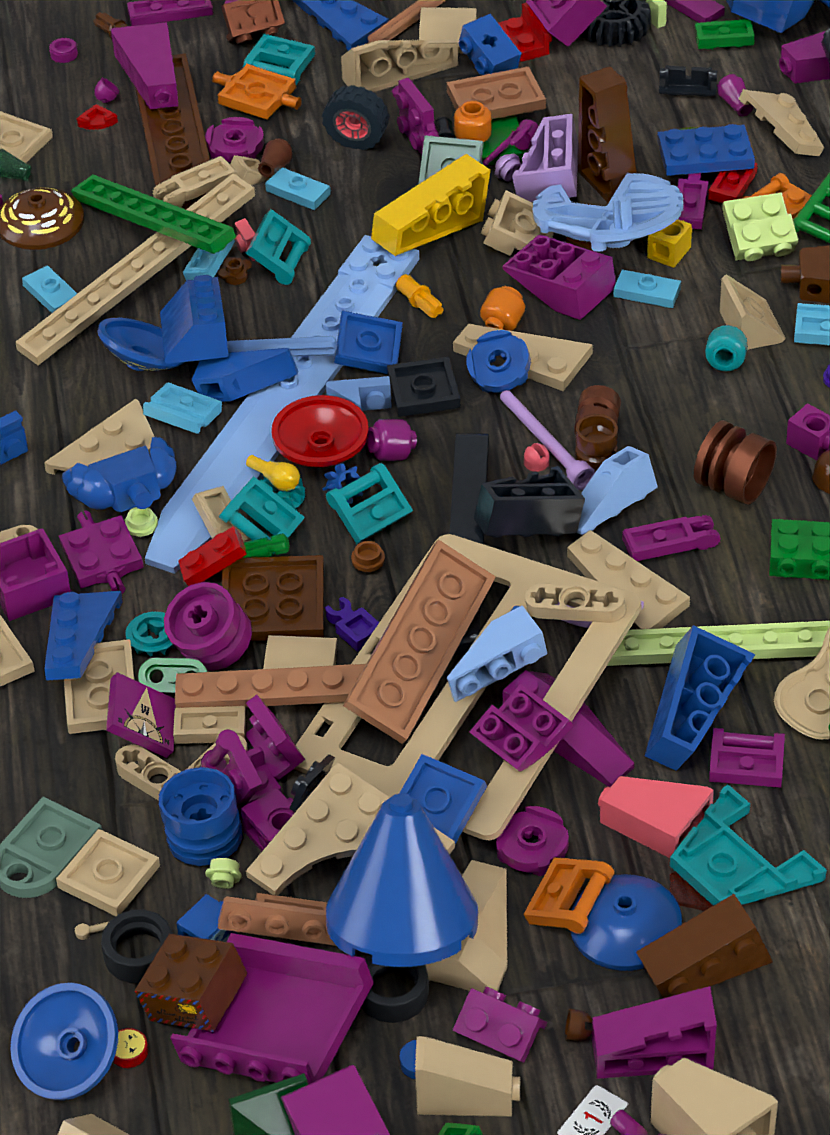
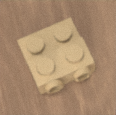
M506 190L500 201L495 199L492 203L488 215L493 218H487L481 234L486 236L484 244L511 256L515 248L521 250L538 234L552 238L554 232L541 233L540 227L533 219V203Z

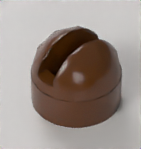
M570 1008L565 1025V1039L583 1041L592 1035V1031L584 1028L585 1024H592V1017L585 1011Z

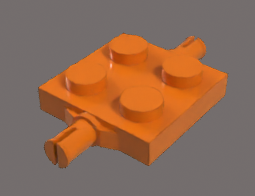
M246 64L240 72L231 76L218 71L213 75V83L225 86L218 94V104L264 119H268L280 106L285 105L296 110L301 106V98L290 95L296 89V80L249 64Z

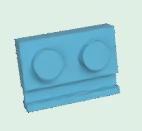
M798 303L794 342L830 345L829 305Z
M168 382L151 397L149 403L145 402L143 404V415L196 434L200 432L202 426L206 427L222 412V401Z

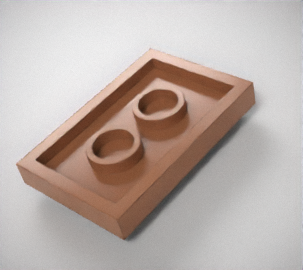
M529 66L447 82V93L456 110L465 102L477 101L489 108L492 119L546 109V98Z

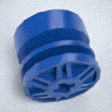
M191 768L175 774L164 783L159 793V808L165 825L168 847L175 858L186 864L203 866L210 865L211 860L215 858H228L238 849L243 838L242 824L237 809L234 785L227 775L211 768Z

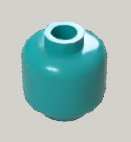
M723 325L715 328L710 333L705 354L707 361L712 367L723 372L733 371L740 367L745 360L748 347L747 338L743 331L735 326Z

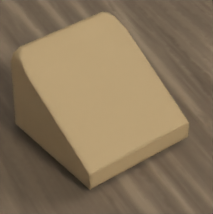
M242 156L233 157L230 165L237 171V176L248 184L254 185L269 179V177H264L259 173L258 166L260 161L258 159Z

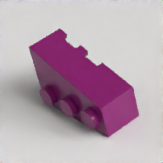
M710 986L593 1017L592 1045L597 1079L655 1075L662 1067L666 1065L672 1066L682 1058L713 1070L717 1024Z

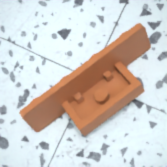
M257 893L255 900L225 897L218 919V928L221 930L335 945L330 939L326 928L327 902Z

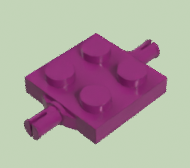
M409 78L399 80L398 86L392 90V95L396 98L400 116L397 117V125L400 132L407 135L413 149H417L422 155L424 136H440L435 129L434 109Z
M84 511L85 517L83 512H80L77 518L82 528L59 535L60 545L80 589L96 583H108L111 591L119 590L123 594L126 588L121 578L129 572L144 568L141 555L122 516L94 523L89 511Z

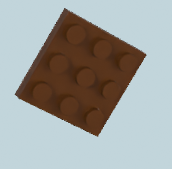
M323 555L240 558L222 570V587L232 595L251 621L252 636L250 641L268 640L269 635L324 638Z

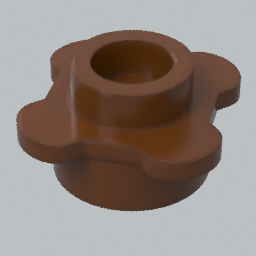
M227 257L223 261L222 269L218 270V276L230 285L242 284L248 278L247 270L252 267V263L247 259Z

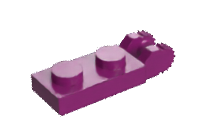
M710 515L690 518L681 517L624 529L622 534L623 542L630 557L636 561L696 549V547L700 550H705L709 547H715L721 540L719 532L712 529L714 528V522Z

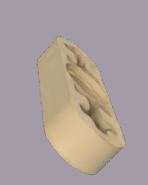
M538 583L529 587L525 593L527 610L535 618L612 623L620 620L626 613L624 595L619 589L613 587ZM574 598L584 600V603L576 608L566 605L569 600Z

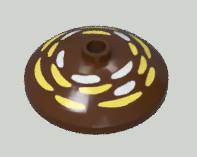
M38 187L27 189L14 194L0 206V237L8 244L22 249L40 250L61 245L72 239L80 231L84 222L81 203L71 194L55 188Z

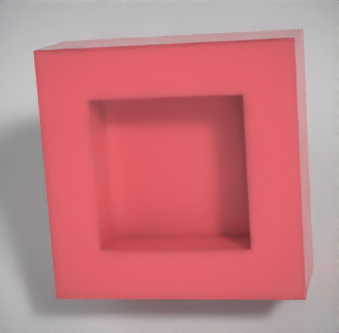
M246 218L235 222L238 235H236L234 240L241 253L247 251L255 235Z

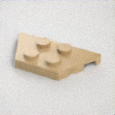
M134 399L45 461L46 472L55 475L57 470L66 471L76 463L88 466L89 464L145 445L150 454L151 440L155 436L146 416L143 415V409L139 401Z

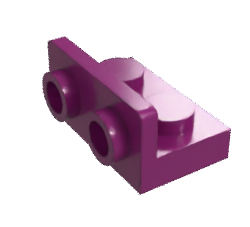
M256 694L246 702L254 714L249 718L254 727L245 735L254 748L261 747L264 752L265 765L274 778L279 780L306 759L276 716Z

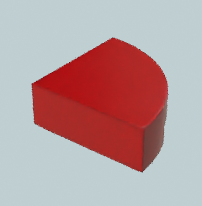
M97 104L77 118L78 127L91 130L104 129L118 123L117 114Z

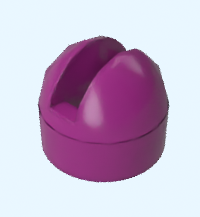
M101 78L94 88L96 99L101 100L103 103L111 102L119 94V89L106 78Z

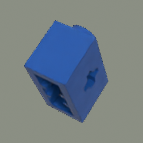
M491 14L462 26L458 42L459 47L474 63L479 74L487 75L518 69L522 53Z

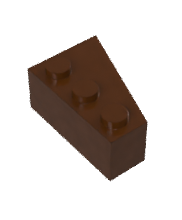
M735 894L636 951L663 999L713 986L773 963L756 926Z

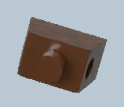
M830 245L802 248L799 251L798 265H781L780 282L798 283L799 298L801 300L830 304Z

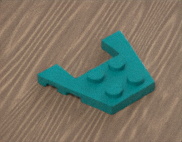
M726 785L720 791V796L714 805L710 804L697 827H693L670 857V867L713 906L732 894H735L741 905L817 884L826 879L827 870L805 850L775 868L728 826L749 814L750 803L729 785Z

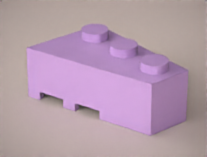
M573 114L544 117L531 140L532 147L528 153H524L520 169L515 170L512 176L516 195L534 202L543 190L549 186L561 184L569 198L577 197L578 139Z

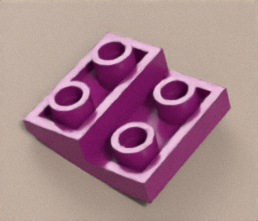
M520 683L499 709L491 705L470 730V733L521 772L547 754L572 729L574 724Z

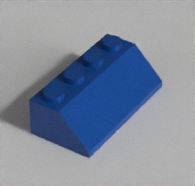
M199 275L194 277L193 280H187L160 311L165 364L229 357L218 277Z

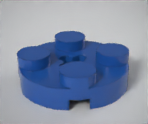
M495 330L483 334L477 339L478 343L473 347L472 351L470 348L466 360L467 368L471 378L482 391L503 392L526 382L531 365V357L525 342L521 338L519 339L506 330ZM496 356H502L503 360H506L499 367L491 365V363L496 361Z

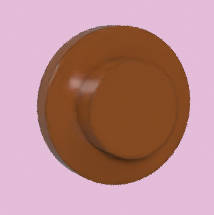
M364 541L355 547L351 560L356 569L363 572H372L383 566L385 554L377 543Z

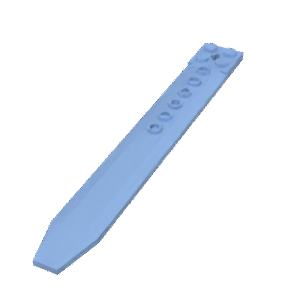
M364 235L338 270L337 277L291 338L334 336L337 342L342 310L378 317L396 293L397 280L404 274L409 275L419 261V250L411 249L394 256L373 241L371 236ZM335 354L294 356L293 359L299 371L297 375L250 393L162 510L145 556V564L175 574L180 570L179 559L212 539L192 501L195 493L224 486L232 501L253 476L261 480L263 477L262 473L246 466L248 456L254 455L267 462H274L279 455L272 440V423L276 415L285 406L298 399L324 393L326 381H332L343 366L334 364Z

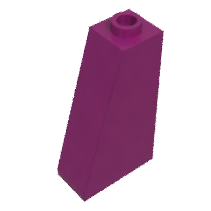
M167 22L111 28L114 55L150 109L179 106Z
M824 32L782 45L779 67L781 72L786 74L794 84L830 79V65L821 44Z

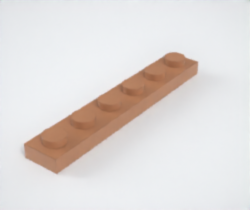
M366 664L176 674L175 705L176 708L248 707L246 702L256 694L266 706L345 702Z

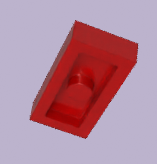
M755 162L754 169L720 171L709 189L708 199L722 204L724 201L741 199L757 173L758 163Z
M232 526L178 560L184 582L188 586L201 583L247 555L241 533Z

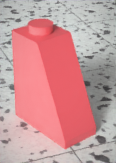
M620 776L611 787L607 786L599 797L600 823L670 858L693 827H697L704 818L705 811L710 804H713L714 790L705 786Z

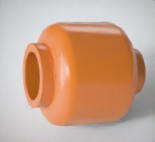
M468 101L458 107L454 113V134L456 138L480 140L483 142L489 139L492 132V114L489 108L477 101Z
M502 286L491 290L480 309V316L485 322V326L513 331L525 312V303L522 295L516 289L509 286Z

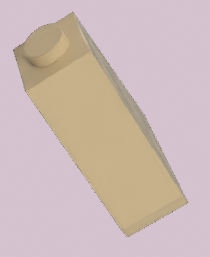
M417 1037L415 1062L417 1115L512 1116V1101H520V1077H512L511 1060L428 1037Z

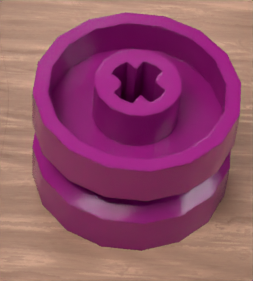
M201 582L188 586L174 597L168 605L164 617L165 633L171 643L185 658L200 661L207 671L227 668L239 660L248 648L252 636L251 621L247 614L236 603L232 595L217 583Z

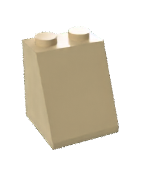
M682 1058L672 1066L666 1065L662 1067L653 1078L651 1124L661 1135H774L778 1101L772 1095L686 1058Z

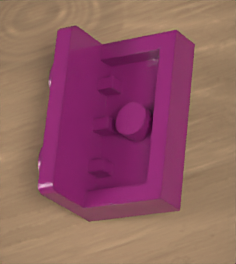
M485 986L483 993L471 988L452 1031L524 1063L539 1028L545 1030L548 1023L538 1018L540 1010L519 1001L517 1007L504 1003L507 995Z

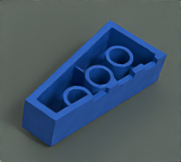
M693 625L675 646L645 757L677 771L696 750L713 723L715 716L727 701V697L756 654Z

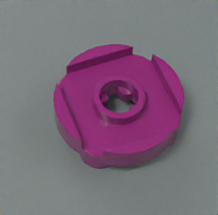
M230 117L221 120L222 125L214 128L213 124L208 128L206 132V145L211 154V159L219 156L223 157L227 162H231L234 156L257 159V154L263 149V129L260 126L259 128L254 126V121L248 118Z
M529 806L525 807L526 812H519L513 815L502 834L495 839L497 857L502 863L507 864L513 869L522 872H532L537 876H544L554 857H565L569 846L568 830L563 826V820L557 813L544 807ZM533 835L538 836V842L528 843L523 839H530Z

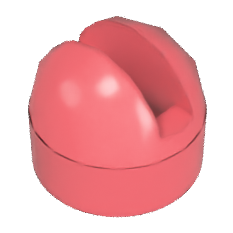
M534 443L525 449L524 466L528 470L540 472L548 468L550 455L544 445Z

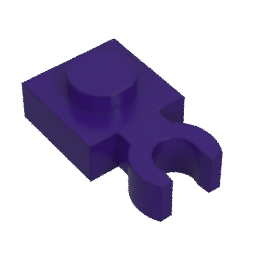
M341 597L339 599L341 610L335 611L329 605L326 606V618L330 623L335 624L336 633L358 652L365 645L380 622L362 607L354 612L351 609L350 601Z

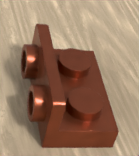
M238 0L221 6L229 32L226 35L227 40H236L237 44L252 40V35L262 33V36L264 34L274 35L278 33L277 28L285 24L278 0Z

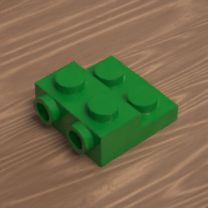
M772 519L769 576L830 580V522Z

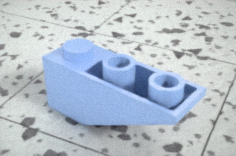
M627 446L602 462L581 493L585 498L577 530L578 534L583 535L589 530L593 531L600 523L610 517L617 516L621 510L636 501L644 499L646 494L658 488L649 454Z
M523 605L491 621L447 676L452 698L455 702L475 694L478 690L489 684L504 679L510 673L528 664H532L539 658L547 655L543 632Z

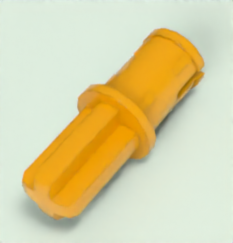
M407 274L402 275L397 280L396 289L409 299V303L413 307L420 308L431 318H436L438 314L443 313L442 303L431 294V290L427 286L420 285L411 275Z

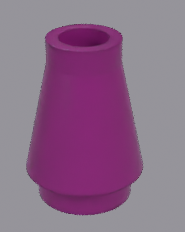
M735 74L722 78L717 86L718 95L739 116L743 117L750 114L753 110V105L750 103L749 105H744L739 100L743 89L747 90L743 79Z

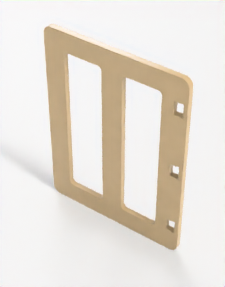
M446 534L438 538L496 576L495 582L510 586L475 641L491 621L510 612L514 606L523 605L528 612L525 593L532 585L549 583L617 588L452 534ZM430 550L352 664H367L371 652L381 639ZM617 588L624 595L625 615L620 620L612 623H591L543 699L571 722L641 612L640 597L633 592ZM574 598L569 600L566 605L576 608L581 606L584 600ZM447 682L396 761L390 766H384L341 750L362 718L343 707L345 702L324 703L296 744L306 760L294 769L307 774L315 761L320 763L330 754L335 757L331 769L338 762L388 797L399 794L421 754L439 761L486 687L478 690L471 696H466L455 702ZM326 722L331 727L324 737L316 735L322 724ZM557 744L542 758L521 772L504 760L483 793L462 832L482 840H493L499 837Z

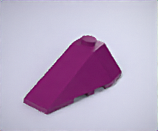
M525 670L503 690V703L520 683L543 700L556 678L546 673ZM584 702L572 720L574 726L559 741L554 752L611 787L620 776L625 777L634 769L635 763Z

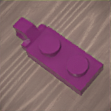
M701 173L689 174L688 179H679L678 188L680 193L683 194L684 205L678 219L692 224V229H702L709 181H702Z

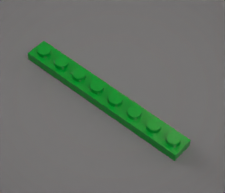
M91 175L71 190L73 196L79 202L212 254L222 251L228 243L236 238L231 226L96 175Z

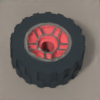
M350 85L348 87L342 86L339 90L336 89L333 92L322 113V123L328 135L330 134L332 139L339 142L342 146L366 150L379 143L388 126L390 116L383 100L376 96L373 91H369L365 87Z

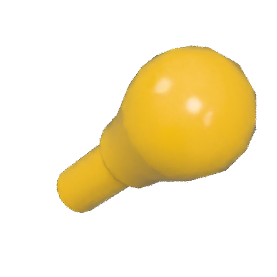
M254 455L248 456L246 466L262 473L278 490L288 492L299 484L300 474L293 464L267 462Z

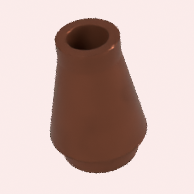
M283 139L271 140L266 144L261 163L258 166V171L262 176L272 177L275 172L291 161L292 148L290 144Z

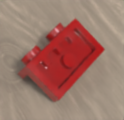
M528 3L522 4L521 17L510 18L498 23L522 53L519 63L549 55V43L552 42V34L546 30Z

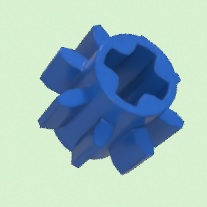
M344 464L336 465L335 472L325 473L324 476L328 481L326 486L322 488L323 491L329 492L334 488L341 489L343 488L341 482H346V485L359 479L360 476L356 473L357 467H351L346 471ZM360 492L359 494L353 497L357 498L363 496V492ZM353 498L347 500L348 504L353 503Z

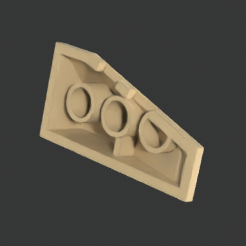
M377 40L350 49L341 56L342 80L347 86H361L369 91L377 92L396 86L399 80L405 78L414 80L458 66V43L456 40Z
M471 860L462 877L478 904L477 932L473 939L469 938L468 935L461 941V951L438 962L426 964L428 979L469 991L473 988L483 993L485 986L498 991L507 970L506 869Z

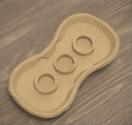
M830 627L826 632L818 655L808 665L785 677L778 685L774 697L775 708L786 723L798 732L820 740L830 739V731L828 729L830 724Z

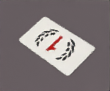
M596 1085L557 1133L558 1135H604L611 1127L610 1120L618 1110H624L628 1103Z

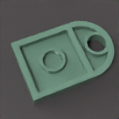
M42 797L0 844V888L4 892L20 898H32L50 892L57 887L56 878L96 831L98 829L102 830L101 825L48 798ZM15 873L27 874V876L20 881H13L9 879Z

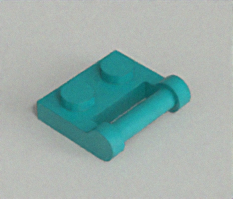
M264 34L245 58L243 67L249 64L295 79L297 85L302 72L315 56V46ZM268 63H273V64H277V65L289 67V69H288V68H284V67H280V66H276V65H272V64H268Z
M270 209L259 225L246 254L273 272L279 283L289 285L295 276L294 270L302 253L308 250L311 239L300 229ZM289 240L291 241L292 249L286 261L283 262L279 257Z
M382 463L371 467L369 473L343 488H334L326 493L328 504L332 509L336 510L356 544L413 511L390 472ZM376 483L381 485L383 490L352 508L348 504L347 500Z
M254 476L219 515L222 521L225 523L229 521L251 540L268 537V540H270L271 538L237 511L239 508L272 535L283 533L288 538L305 518Z

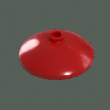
M315 395L298 399L285 406L276 415L272 423V440L278 452L288 460L308 467H329L352 458L364 447L369 434L368 421L364 412L354 403L330 395Z

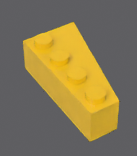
M468 154L463 155L375 212L371 239L396 256L483 221L490 169Z

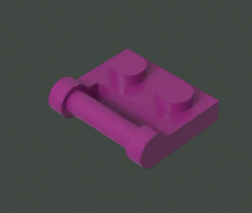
M713 728L709 782L781 788L785 734L774 733V736L729 733L724 732V728Z
M226 729L217 736L214 748L208 750L203 755L201 766L216 769L229 777L234 785L237 809L248 803L263 783L236 732ZM226 754H228L231 760L229 764H227L224 758Z

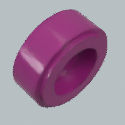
M60 38L53 41L49 46L51 59L55 62L67 63L73 61L78 56L77 43L72 39Z

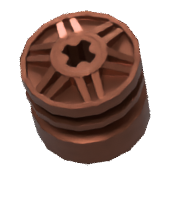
M721 420L712 427L702 442L694 466L695 482L702 486H709L710 489L718 492L724 489L726 496L749 505L762 493L770 478L776 460V443L755 433L746 435L745 429L738 426L734 427L733 424Z

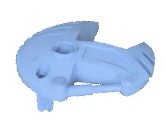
M627 173L607 206L572 203L560 184L549 186L536 197L537 200H534L532 209L533 219L540 227L541 233L554 232L576 240L588 241L591 243L592 250L599 252L606 250L607 247H625L629 245L630 241L648 236L668 227L680 217L684 205L683 194L680 193L677 186L670 185L669 181L648 174Z

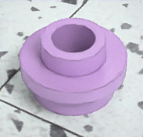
M514 153L505 154L500 157L495 164V176L498 179H504L506 182L511 181L515 170H519L522 165L519 162V157Z

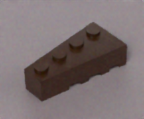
M611 66L579 77L578 172L607 203L610 202L627 173H636L627 83L624 77L619 75Z

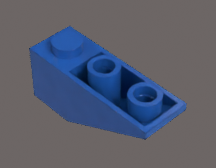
M289 348L229 352V357L200 360L192 382L197 393L227 402L293 377L299 371Z

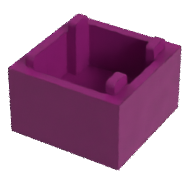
M526 0L546 30L568 47L607 7L603 0Z
M43 528L0 543V606L8 621L53 606L55 595L71 592L67 569Z

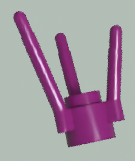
M523 120L517 129L512 131L509 137L489 154L482 164L487 166L510 144L515 145L520 150L530 149L532 147L531 140L539 127L538 124L532 120Z

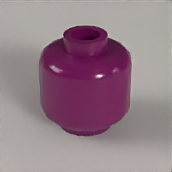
M379 419L374 423L373 427L369 428L367 448L377 460L403 461L409 457L411 450H414L416 447V433L414 430H411L410 425L405 420Z

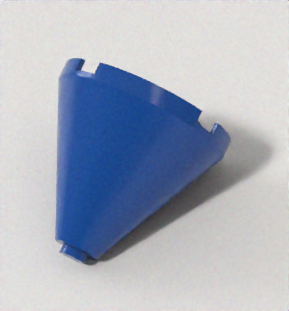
M395 794L383 802L326 906V928L334 944L352 957L355 955V949L371 954L372 964L382 966L412 967L444 960L461 951V941L468 935L469 938L473 939L478 929V904L422 806L416 799L407 794Z

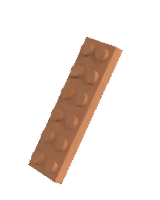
M438 539L428 553L343 707L403 744L412 732L496 576Z

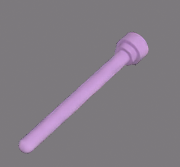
M503 391L500 395L502 402L566 468L567 477L578 490H583L595 474V470L587 462L575 460L510 391Z

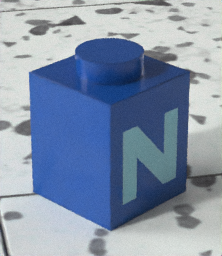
M208 894L201 898L176 922L178 935L226 942L231 933L237 934V932L218 928V919L223 901L218 902Z

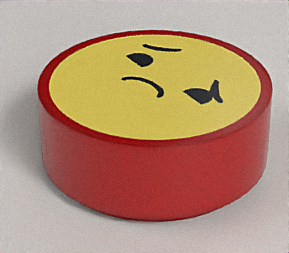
M134 1028L119 1030L118 1045L113 1063L123 1068H132L140 1065L148 1055L145 1035Z

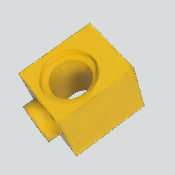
M677 219L668 227L648 235L647 258L674 268L691 248L692 224Z

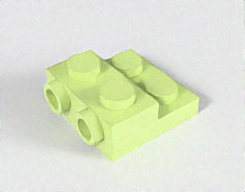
M782 192L723 202L722 210L735 260L755 261L762 256L774 254L780 257L788 255L795 250L798 238L792 215L787 214Z

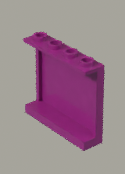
M231 933L226 942L234 944L248 974L214 1032L191 1028L187 1036L174 1033L171 1035L170 1039L180 1061L191 1067L211 1068L224 1074H239L261 1082L267 1080L277 1083L301 1074H305L308 1085L322 1079L374 984L365 958Z

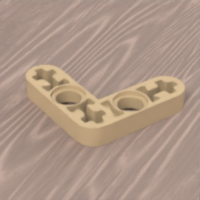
M238 735L245 750L248 751L246 740ZM214 743L187 769L202 767L201 759L208 750H212L216 744ZM138 745L124 746L118 750L115 756L118 775L158 801L159 793L164 783L175 774L182 772ZM227 754L224 758L227 764H229L230 758ZM157 774H163L168 777L166 781L159 784L149 781L152 776Z

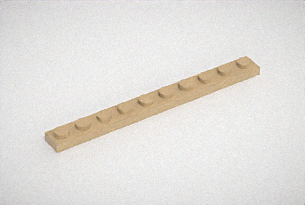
M231 174L186 210L221 223L255 196V189L235 174ZM156 232L16 341L17 350L35 364L40 365L192 245Z

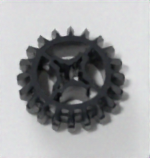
M603 0L607 7L581 33L583 38H588L590 43L597 42L598 46L605 44L610 48L612 45H618L621 48L622 44L632 45L633 41L638 42L641 40V37L647 35L651 24L649 3H646V0Z

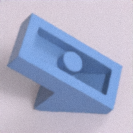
M389 376L326 381L327 395L346 399L357 405L362 411L391 408Z

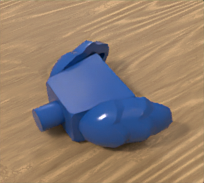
M152 437L150 454L145 445L89 464L88 466L76 463L62 474V481L69 494L89 508L104 510L112 507L117 512H123L135 507L146 509L150 507L153 501L161 497L160 490L167 488L173 481L177 469L175 453L164 439Z

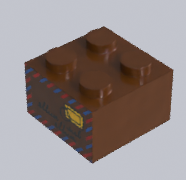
M169 934L136 987L135 993L150 1021L214 1032L248 973L233 943Z

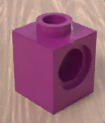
M807 403L788 420L786 444L817 461L823 452L830 449V415Z

